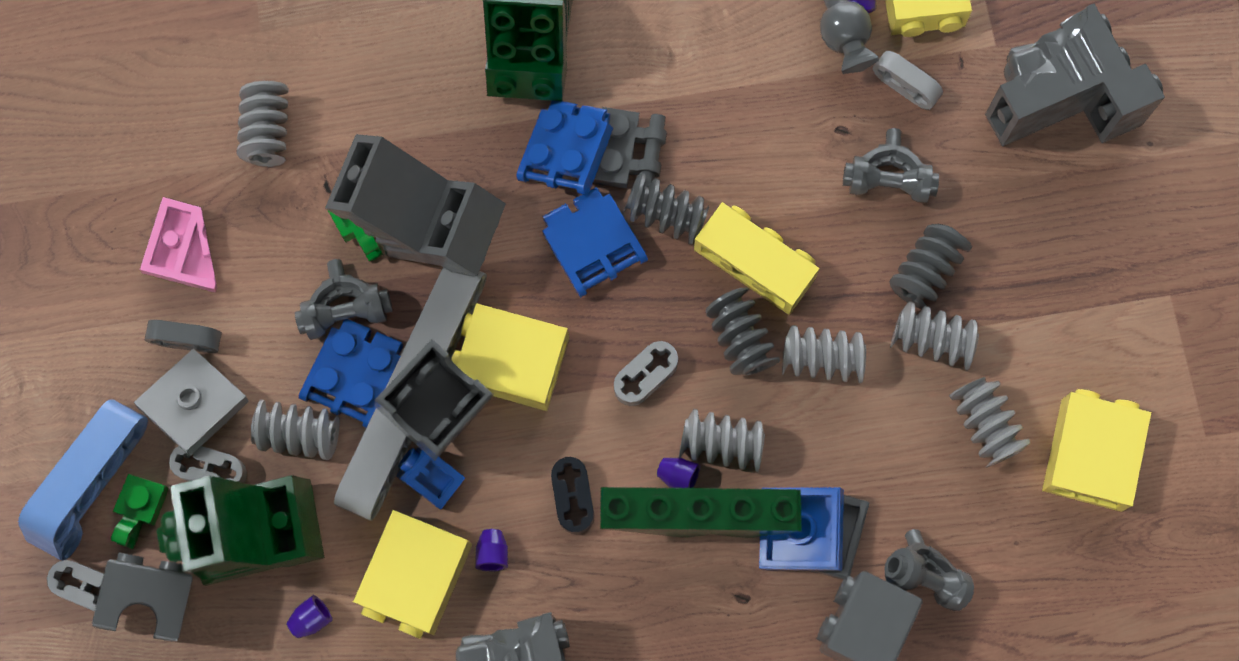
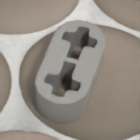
M885 51L879 58V61L873 66L875 75L882 82L920 108L930 110L943 94V89L936 80L895 52Z
M663 341L653 342L648 345L615 377L614 392L617 399L628 406H636L644 402L677 370L678 354L675 348L668 342ZM656 352L662 356L667 353L669 355L667 358L669 367L665 369L659 365L650 373L647 369L653 364L652 354ZM641 375L645 377L638 385L640 391L638 395H635L633 392H629L627 395L622 393L625 389L623 383L625 379L633 382Z
M179 446L170 455V469L176 476L186 481L206 476L222 478L216 473H212L215 466L227 469L229 463H232L231 469L236 472V476L234 479L227 478L228 480L245 483L247 478L246 466L242 461L220 451L201 446L194 452L193 457L205 463L203 469L189 467L187 472L186 467L181 464V460L183 457L190 458V456Z
M59 561L49 570L47 585L55 595L95 611L98 595L90 591L93 586L101 588L104 573L74 561ZM72 572L74 578L83 581L81 587L72 585L65 587V582L60 580L61 575Z

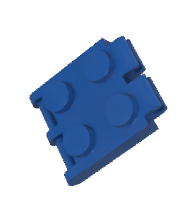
M552 101L548 110L541 109L519 165L517 180L528 182L531 179L545 182L547 187L555 189L559 186L576 189L578 194L587 195L590 192L613 131V127L609 124L610 113H607L606 109L585 105L580 109L574 103ZM533 169L547 171L549 173L548 175L533 172ZM563 175L579 178V180L573 181L563 179L562 177Z
M597 187L591 189L587 195L582 194L573 199V203L578 210L577 212L572 213L568 205L564 204L542 216L547 228L542 230L543 236L580 298L587 294V289L607 278L610 281L618 277V272L639 261L640 264L648 261L646 253L612 196L608 194L603 197ZM604 270V272H602V273H600V274H598L597 276L594 277L595 274H597V273H599L600 271Z
M345 319L340 329L331 328L299 393V399L305 402L311 399L331 408L330 412L335 415L343 413L363 422L362 426L367 428L376 409L375 399L386 388L401 357L399 354L403 348L402 342L377 332L372 342L369 343L368 340L372 333L370 328ZM317 389L336 398L333 401L313 391ZM346 402L365 411H368L367 414L365 415L349 407H346Z

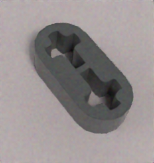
M149 320L144 340L150 344L190 351L195 349L197 352L218 353L222 332L200 325Z

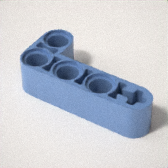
M109 399L100 407L22 509L18 525L28 543L61 561L67 560L75 552L83 535L79 523L80 519L144 435L148 424L146 416L113 399Z

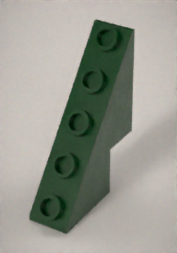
M601 487L600 529L681 538L710 534L753 538L801 532V490Z

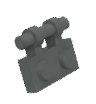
M602 107V109L607 110V113H610L609 124L613 127V131L593 184L627 189L629 176H638L642 172L646 175L645 186H648L655 178L660 176L662 164L658 161L661 146L666 143L667 131L664 130L666 117L661 114H652L649 127L642 128L638 127L639 112ZM635 143L646 144L644 158L641 160L633 159Z

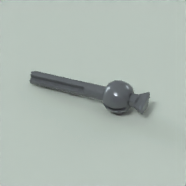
M824 0L827 10L823 13L820 21L821 36L831 50L837 53H844L841 68L842 74L862 72L878 62V56L865 47L872 32L871 18L866 9L854 1Z

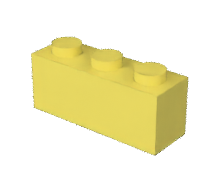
M723 202L695 238L694 250L788 315L791 314L815 281L819 271V267L815 265V260L808 253L800 249L792 250L782 243V237L774 230L767 227L761 229L751 222V217L743 209L737 206L730 208Z

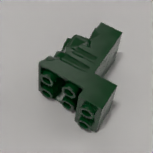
M483 0L487 51L485 66L487 96L563 101L567 74V37L573 0Z
M293 475L255 485L214 476H206L172 485L170 488L174 510L165 512L162 515L161 527L156 531L159 551L166 553L167 559L171 562L182 561L184 571L194 573L201 579L203 586L279 567L288 568L325 558L311 480Z

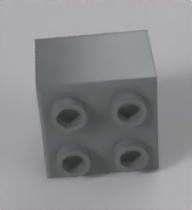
M431 339L375 399V408L436 461L490 402L494 394L477 379L473 380L461 371L449 358V354Z
M118 553L117 560H108L92 626L116 632L121 613L131 605L142 604L149 607L156 616V628L153 638L171 642L177 641L193 579L192 575L185 573L182 564L161 561L159 568L143 565L144 557Z
M862 571L854 578L848 575L846 580L843 579L833 602L839 604L836 614H830L829 617L825 618L816 639L822 642L820 652L836 661H897L923 600L866 571Z

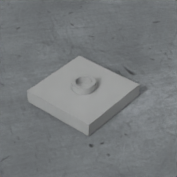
M192 349L134 401V404L188 456H191L242 409L249 400L195 349Z

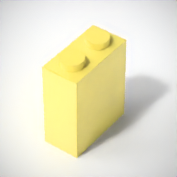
M885 0L891 35L902 34L904 37H915L925 31L940 30L944 33L957 31L966 26L972 12L970 0Z
M476 303L473 314L467 313L461 330V336H465L461 351L455 350L452 362L467 376L481 382L494 394V397L547 411L569 341L568 328Z
M1078 389L1075 393L1070 392L1061 400L1042 491L1122 512L1133 506L1151 412L1140 410V405L1132 401L1115 400V403L1099 399L1100 395L1089 390Z
M393 510L353 602L363 606L361 615L384 623L386 616L401 622L398 630L421 639L424 632L435 635L472 544L464 538Z

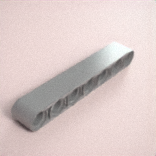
M443 267L387 386L431 339L440 345L449 354L448 356L451 359L461 338L465 316L467 313L472 314L483 291L487 278L486 273L479 271L478 276L451 272ZM375 409L334 498V505L370 521L378 514L399 470L398 464L407 453L412 442L378 409Z

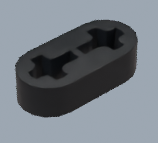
M564 457L559 459L551 470L557 517L561 527L566 532L582 534L589 530L594 522V509L588 474L585 465L579 459ZM572 466L574 472H581V477L575 478L574 481L576 492L568 493L566 481L558 480V476L565 472L564 467ZM571 499H577L580 511H587V516L581 518V525L574 526L572 520H565V515L571 513Z

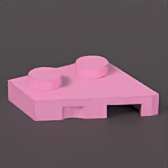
M162 198L140 267L141 273L216 292L217 285L201 207Z

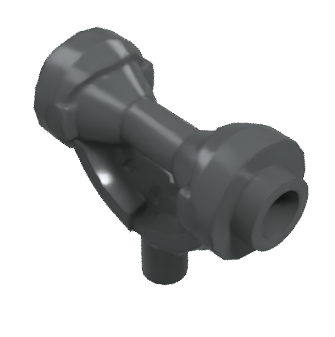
M891 128L886 131V144H880L876 149L869 151L863 157L854 156L853 163H845L843 186H849V194L853 195L865 194L869 189L878 186L901 188V190L911 195L912 200L919 203H927L929 196L936 197L939 173H933L932 165L922 164L920 159L909 148L901 146L902 131L897 128ZM893 165L903 169L904 173L880 171L878 168L880 166Z
M333 259L327 263L330 279L322 281L311 299L301 302L300 311L295 312L299 333H307L308 338L313 340L325 335V330L337 321L360 317L368 319L369 322L373 323L387 321V313L392 312L393 307L387 289L380 290L378 283L369 285L363 280L352 277V275H345L342 261ZM341 296L356 298L352 302L329 306L331 302Z
M912 529L905 534L908 547L899 548L886 560L884 567L886 582L905 591L913 590L922 585L934 590L935 600L942 607L952 611H960L965 608L974 594V583L970 574L955 569L940 552L931 546H926L919 530Z

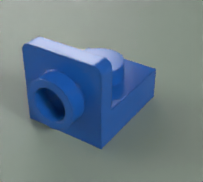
M420 447L416 450L414 448L410 449L402 457L398 464L400 471L396 475L398 479L409 485L440 510L465 479L463 475L442 458L438 457L434 461Z

